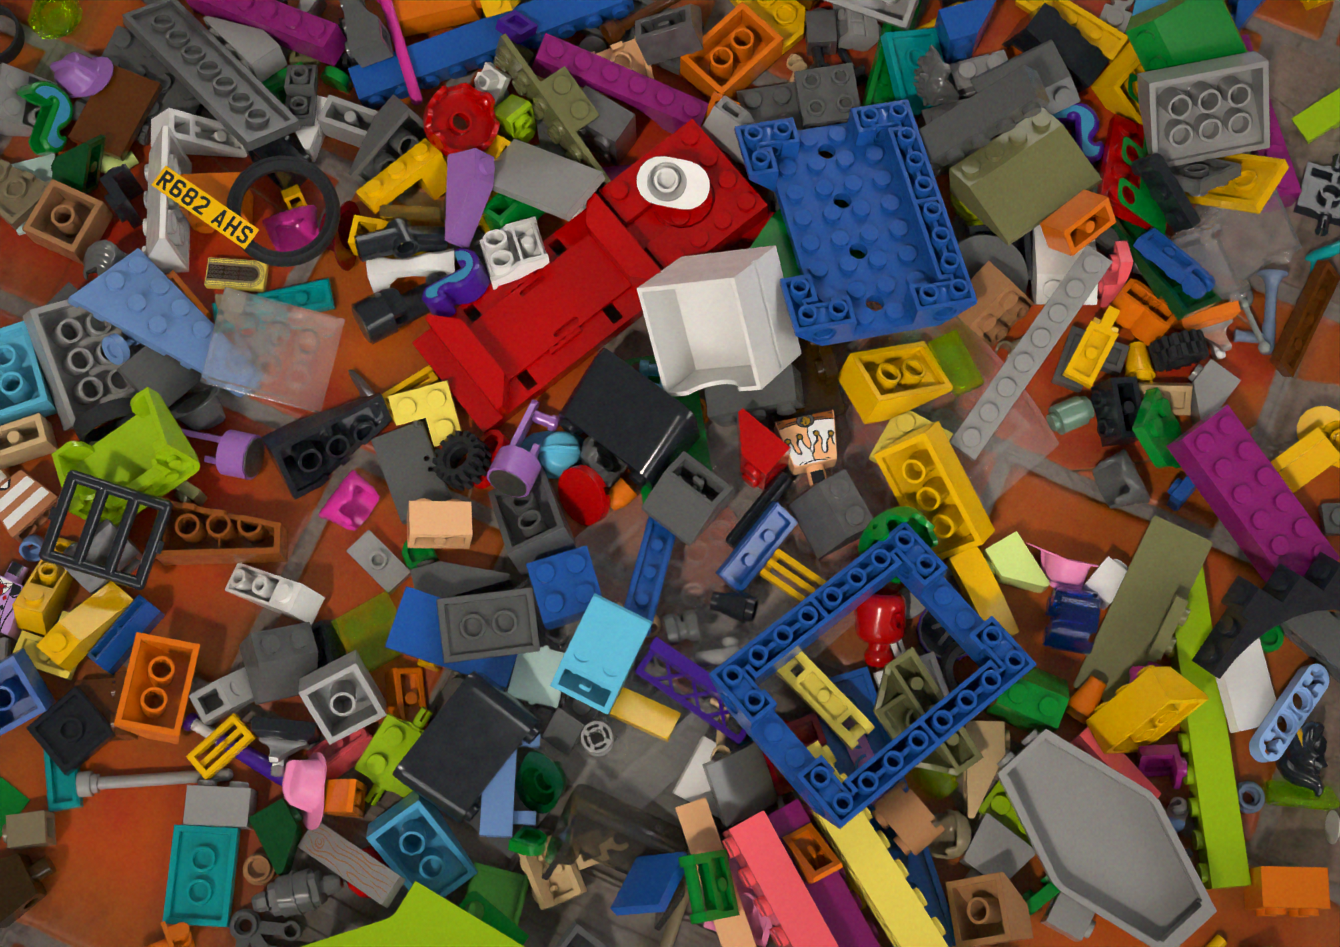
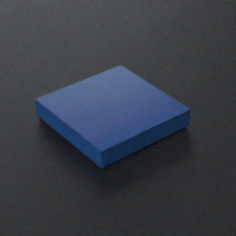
M685 852L636 857L610 909L617 916L665 912L684 875L683 867L680 868L678 858L687 856Z

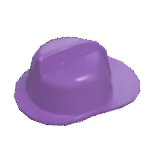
M71 52L62 60L53 62L50 65V68L55 73L54 80L68 94L69 98L95 95L109 83L114 70L113 62L109 58L87 57L78 52Z

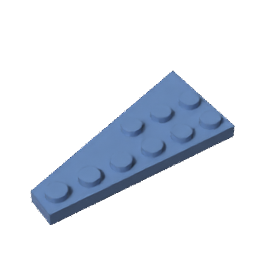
M139 248L68 298V303L76 308L82 307L91 312L94 318L101 322L107 321L120 328L123 334L163 356L166 354L180 361L181 366L200 372L207 376L210 382L240 398L261 383L265 377Z

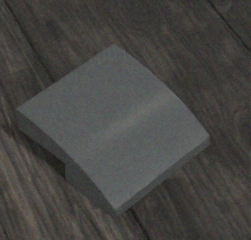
M147 346L143 347L117 369L137 393L149 387L161 395L168 408L207 377L192 368L189 370L181 366L180 361L167 354L163 356Z
M754 741L731 749V753L702 764L721 822L725 827L744 820L779 800L762 750Z

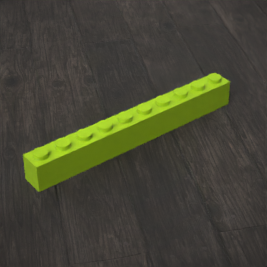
M1202 566L1186 599L1188 601L1186 607L1191 609L1183 627L1177 625L1172 635L1177 638L1176 643L1169 656L1166 655V657L1170 658L1172 669L1206 693L1209 698L1180 722L1181 733L1178 734L1179 751L1184 753L1187 762V776L1183 777L1185 785H1189L1190 791L1187 805L1189 816L1193 817L1195 830L1192 831L1191 835L1194 849L1198 850L1200 863L1196 865V872L1205 889L1209 890L1250 886L1251 879L1227 721L1215 676L1192 661L1205 639L1213 630Z

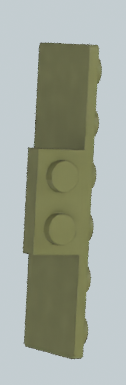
M503 34L499 38L495 51L497 65L503 72L508 71L513 78L512 84L520 96L525 95L532 104L535 118L538 120L542 119L548 127L547 134L555 144L559 143L566 152L564 157L603 172L605 180L595 191L599 192L611 180L577 134V132L598 119L599 113L565 66L540 82L509 37Z
M1158 516L1152 517L1073 682L1075 688L1079 689L1089 679L1090 675H1093L1107 684L1101 700L1104 702L1110 701L1116 696L1115 692L1117 689L1129 684V670L1132 666H1147L1148 661L1156 663L1157 659L1161 660L1163 654L1169 656L1177 640L1172 635L1177 625L1183 627L1191 609L1186 607L1188 604L1186 599L1213 545L1211 540Z

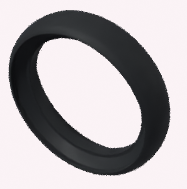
M273 156L253 163L236 178L229 191L226 207L241 217L242 201L247 190L259 178L273 172H294L312 181L322 193L326 204L324 225L312 242L297 250L280 252L267 249L252 239L246 249L242 248L249 256L264 264L277 267L297 266L313 260L331 244L339 226L340 202L332 182L318 167L297 157Z

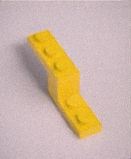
M424 138L358 189L356 194L375 214L416 182L431 198L436 200L447 189L448 157H443L442 153Z

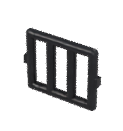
M71 470L67 473L56 507L52 506L48 519L51 521L42 543L39 557L41 560L133 589L142 590L146 586L156 555L161 554L165 542L162 541L173 510V504L169 500ZM81 485L96 490L74 555L70 556L54 551L76 487ZM112 495L128 501L105 566L86 561L108 496ZM143 505L159 511L136 576L118 571L117 568L139 506Z

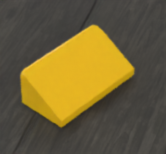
M625 687L622 688L609 713L610 717L665 742H669L681 716L680 712Z

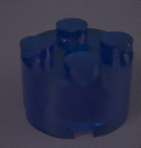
M1061 586L1054 588L1052 597H1048L1045 615L1050 616L1049 627L1044 628L1042 645L1049 646L1050 649L1089 655L1094 645L1093 642H1088L1089 636L1097 633L1099 623L1100 599H1096L1099 595L1098 592Z

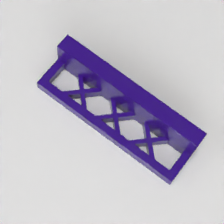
M655 637L649 646V652L634 671L635 674L740 745L747 733L742 729L737 735L726 727L724 715L730 713L728 710L723 711V701L709 677V672L658 637ZM655 656L666 664L667 675L653 677L644 670ZM670 667H671L672 669H674L675 671H677L678 673H677V674H671V672H670ZM687 678L692 682L693 693L680 696L674 691L672 679ZM666 680H668V681H669V687H667L666 685H664V684H663L662 682H660V681H666ZM696 685L703 689L704 692L697 693ZM711 695L717 698L720 712L709 714L703 712L700 709L698 697ZM694 698L696 706L690 703L687 699ZM721 716L722 724L713 718Z

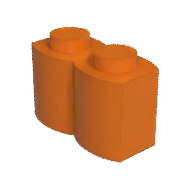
M1132 278L1124 285L1110 304V306L1120 310L1115 323L1130 329L1139 341L1144 342L1148 346L1150 343H1154L1153 341L1161 339L1177 319L1169 310L1164 299H1157L1145 284Z

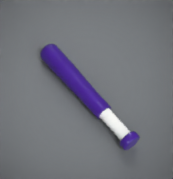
M193 712L185 718L182 725L184 730L188 732L196 731V733L205 738L215 730V728L203 724L199 720V716ZM225 733L215 742L216 746L225 740L229 734ZM236 739V740H235L231 745H229L224 751L227 752V751H228L232 746H234L239 740ZM247 746L235 757L266 778L282 786L283 777L271 775L273 763L269 762L267 755Z

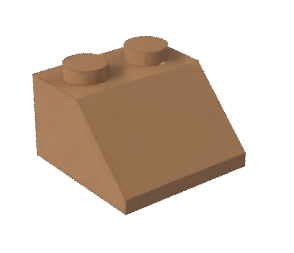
M1004 872L945 882L956 947H982L1034 938L1028 904Z

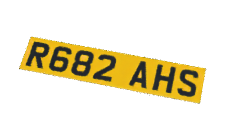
M167 166L163 168L151 184L244 249L247 248L259 231L258 228Z

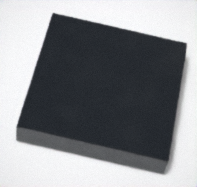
M77 685L26 727L66 776H69L115 737L111 724Z

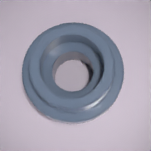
M1244 781L1236 785L1240 812L1246 814L1258 812L1265 803L1263 789L1252 781ZM1244 792L1251 794L1252 802L1250 804L1243 800Z

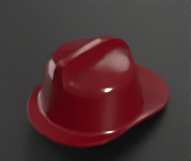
M350 200L340 206L338 230L331 244L326 248L334 252L338 265L345 271L351 270L356 262V256L353 255L348 244V238L354 215L361 216L356 203ZM326 213L321 219L320 231L324 225Z

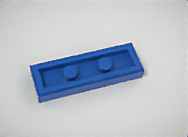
M773 501L715 573L736 593H742L798 521L778 502Z

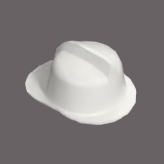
M655 156L647 160L640 167L637 174V187L640 194L648 202L677 209H693L700 206L706 200L710 191V180L706 171L696 163L667 156Z

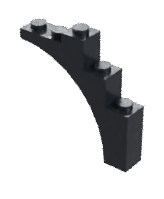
M1320 552L1303 577L1279 563L1262 589L1238 575L1220 601L1227 606V609L1192 661L1220 679L1243 651L1273 627L1293 617L1314 611H1340V562Z

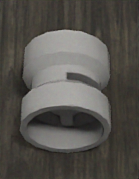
M593 721L585 725L581 732V743L586 752L591 756L602 757L612 750L614 737L612 730L607 724L601 721Z

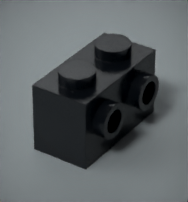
M1137 376L1109 378L1091 387V401L1095 408L1098 423L1097 432L1100 436L1102 447L1128 445L1138 441L1132 430L1142 403Z

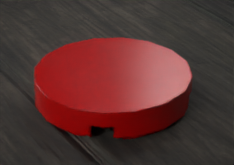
M587 465L573 466L563 471L558 481V493L560 501L569 516L581 525L589 526L606 517L610 508L609 494H605L604 487L606 485L602 477Z

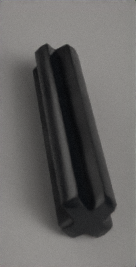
M781 471L777 473L728 534L725 542L731 548H736L773 501L777 502L790 487L792 479L787 474Z

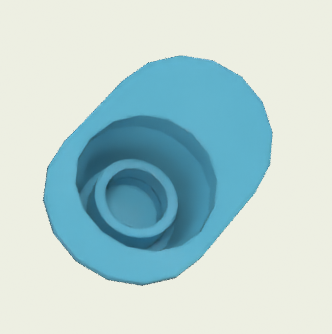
M542 431L533 433L525 438L520 448L530 452L534 443L540 445L538 457L540 465L545 469L549 479H559L563 471L573 466L582 465L580 453L582 452L585 439L576 433L571 435L566 431Z

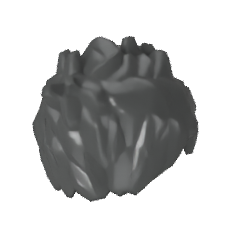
M933 45L929 46V51L925 53V56L918 58L917 64L919 68L914 70L916 74L914 80H918L913 82L917 95L923 98L924 106H938V104L958 102L959 94L947 80L952 71L950 64L943 63L942 57Z
M587 437L584 440L582 452L580 453L582 465H587L594 469L602 477L606 487L610 489L620 479V475L624 473L627 464L591 437Z

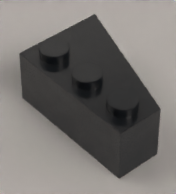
M1046 3L1021 19L1001 44L1007 49L1014 46L1024 53L1051 39L1071 74L1078 93L1090 87L1109 62L1098 47L1091 45L1076 27L1069 25L1054 7Z

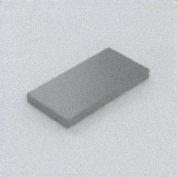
M514 139L494 161V186L492 190L570 221L603 183L605 177L603 172Z

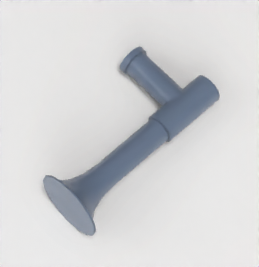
M1264 269L1257 271V275L1263 279L1265 284L1264 319L1261 334L1264 340L1270 344L1271 348L1269 352H1260V354L1272 355L1275 345L1278 286L1284 277L1289 276V273L1278 269ZM1234 329L1233 342L1258 343L1254 332Z

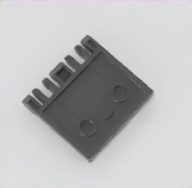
M117 25L101 57L109 58L115 66L159 82L163 87L134 141L138 140L139 144L147 146L151 142L152 118L168 108L200 116L204 106L129 29ZM90 96L81 97L75 102L73 106V121L78 120Z

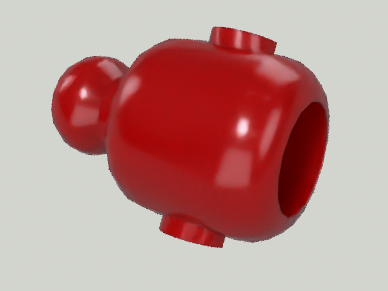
M881 588L854 610L855 632L861 641L868 643V648L864 652V660L869 666L883 668L892 661L894 654L890 644L899 642L905 636L907 604L903 594L897 590Z

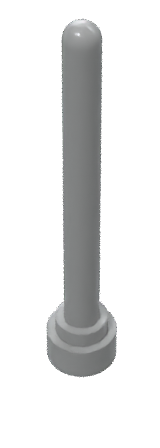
M223 768L210 780L217 782L229 781L233 777V771L229 768ZM197 770L100 777V774H94L93 771H82L77 773L76 791L78 797H93L95 793H100L101 789L198 783V780L205 779Z

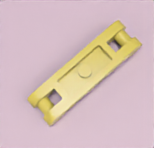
M802 651L775 672L816 712L850 750H853L859 744L857 740L864 734L868 735L875 728L867 717ZM798 664L804 671L796 677L791 670ZM850 717L856 724L848 731L842 724Z

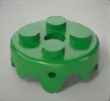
M898 506L888 509L873 518L864 529L858 545V555L863 554L878 541H885L889 533L902 522H907L932 550L933 547L938 545L937 537L933 531L935 526L921 511L914 507ZM897 576L891 580L893 583L901 582Z

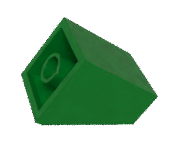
M1034 667L988 705L985 714L1005 721V723L1028 733H1031L1034 729L1039 733L1043 729L1053 733L1058 729L1069 701L1068 681Z

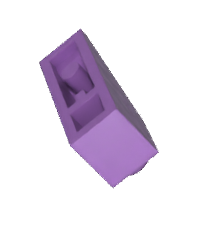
M477 148L449 154L447 158L445 241L461 248H469L494 186V157Z

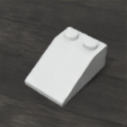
M1040 225L1032 229L1030 300L1034 303L1033 305H1045L1085 249L1084 247L1074 256H1070L1049 248ZM1095 239L1088 244L1094 250H1096ZM1098 284L1083 305H1097Z

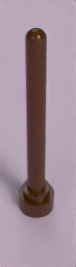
M657 0L621 21L610 19L600 25L601 33L609 45L615 44L622 40L625 31L635 26L636 20L658 14L681 0Z

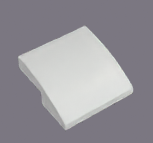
M702 736L672 793L689 802L706 797L711 814L720 818L702 764L724 755L717 753L710 760L713 749L716 747V742Z

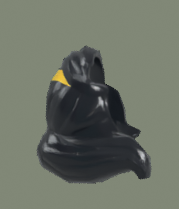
M1311 721L1298 730L1283 755L1275 761V766L1285 780L1293 785L1311 789L1316 797H1320L1323 794L1325 785L1319 774L1321 768L1328 767L1324 760L1327 740L1323 736L1325 726L1321 722Z

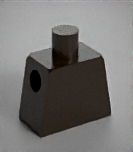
M21 853L0 859V928L10 926L46 897L47 891L41 880L56 872L53 862L47 855L33 863L28 855Z

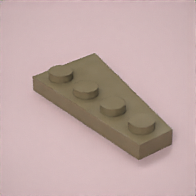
M0 159V217L15 230L18 229L29 218L50 182H44L36 178L34 174L25 170L23 172L13 167L9 162Z

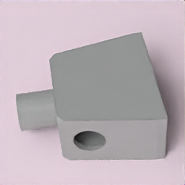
M985 813L979 819L972 833L971 843L959 861L970 870L965 878L1004 872L1008 879H1010L1036 853L1029 844L990 814Z

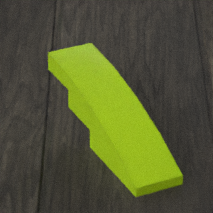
M1340 88L1291 118L1293 124L1308 144L1332 128L1335 130L1340 127Z

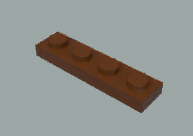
M1317 260L1300 297L1297 299L1296 306L1284 326V331L1272 351L1270 362L1283 377H1294L1340 281V275L1328 260Z

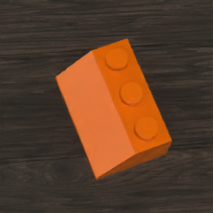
M136 632L114 726L147 739L178 744L199 656L200 644Z

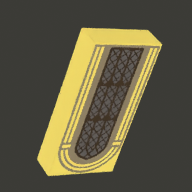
M209 257L204 285L207 289L263 293L266 291L269 265L255 260Z

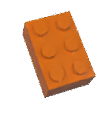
M741 2L703 36V50L680 57V73L709 100L713 92L723 96L726 95L733 100L737 97L736 91L744 90L782 55L784 38L744 2Z

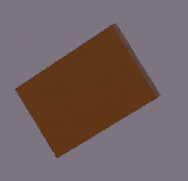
M113 65V75L109 83L101 91L90 96L68 137L71 141L82 144L102 134L106 136L103 154L124 161L163 87L159 82Z

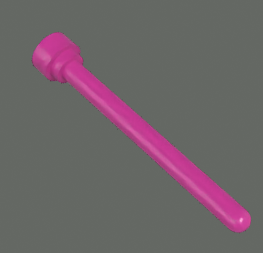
M377 0L382 6L411 102L414 105H420L423 101L393 2L392 0Z

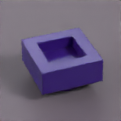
M514 10L499 18L495 29L502 34H506L511 41L520 44L536 34L538 25L517 10Z

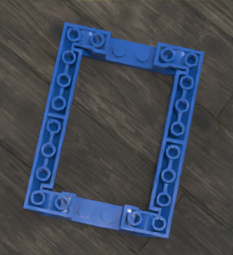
M902 522L889 533L885 541H878L709 673V677L729 713L810 808L839 829L845 826L1037 665L993 616L984 621L943 577L948 567L907 522ZM897 576L980 668L841 783L833 774L835 770L822 755L815 759L775 712L777 707L776 701L765 689L761 690L758 686Z

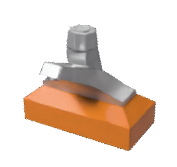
M1238 299L1224 300L1214 307L1180 321L1176 319L1173 323V328L1180 331L1200 329L1203 331L1213 360L1223 359L1226 357L1225 351L1232 348V344L1226 335V329L1234 322L1233 318L1241 312Z

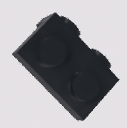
M126 164L111 168L103 177L99 178L108 191L104 198L123 223L128 220L135 229L142 225L143 221L130 200L142 194L144 190Z

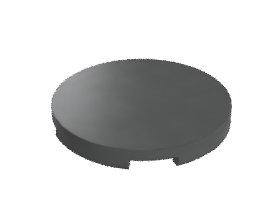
M984 233L972 235L957 242L970 280L990 261L1024 294L1026 293L1028 284L1027 267L1024 258L1012 244L1007 246L998 236Z

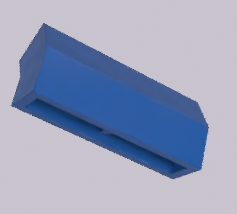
M139 594L88 652L87 656L105 671L114 675L131 656L136 632L150 634L164 618L165 614Z

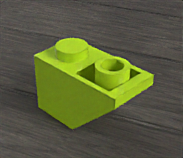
M511 94L494 108L495 116L500 122L498 131L507 140L512 142L514 139L527 143L533 138L537 128L533 107L528 100Z

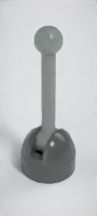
M1243 284L1231 289L1226 296L1228 300L1238 299L1240 309L1244 310L1258 340V350L1261 353L1269 352L1270 344L1264 340L1249 308L1254 300L1250 286Z

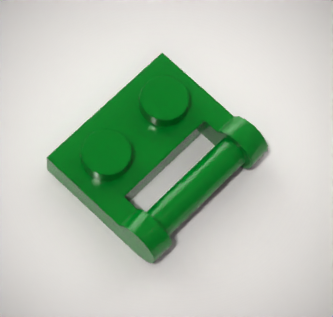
M726 849L678 858L680 868L683 867L691 904L692 914L689 915L691 925L740 915ZM698 873H699L700 879H701V884H702V889H703V894H704V899H705V906H704V901H703V896H702V891H701V886H700V881H699Z

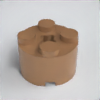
M901 780L873 804L875 810L871 814L885 831L891 826L897 834L893 840L907 856L911 852L917 856L946 830L941 824L937 828L933 826L937 821L935 816L911 789L906 793L903 791L907 785Z

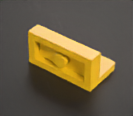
M1317 427L1270 463L1292 493H1295L1340 460V453L1320 428Z

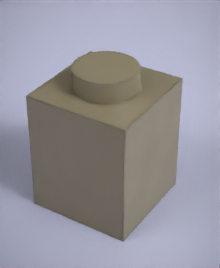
M41 810L6 815V824L2 827V837L4 842L7 843V848L23 850L56 845L55 813Z

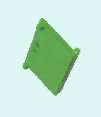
M475 862L474 866L478 873L470 878L466 896L472 891H477L518 926L530 882L527 874L522 875ZM471 901L465 907L466 912L479 920L484 915V907L478 901Z

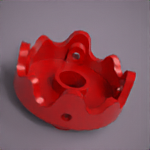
M460 83L450 87L442 86L429 100L423 116L424 130L432 146L447 157L449 154L473 148L484 152L493 143L500 126V122L497 120L494 112V97L489 92L478 91L468 83ZM453 117L463 118L467 125L466 129H457L453 124Z

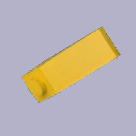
M110 581L59 620L36 647L58 666L71 672L134 599L114 582Z

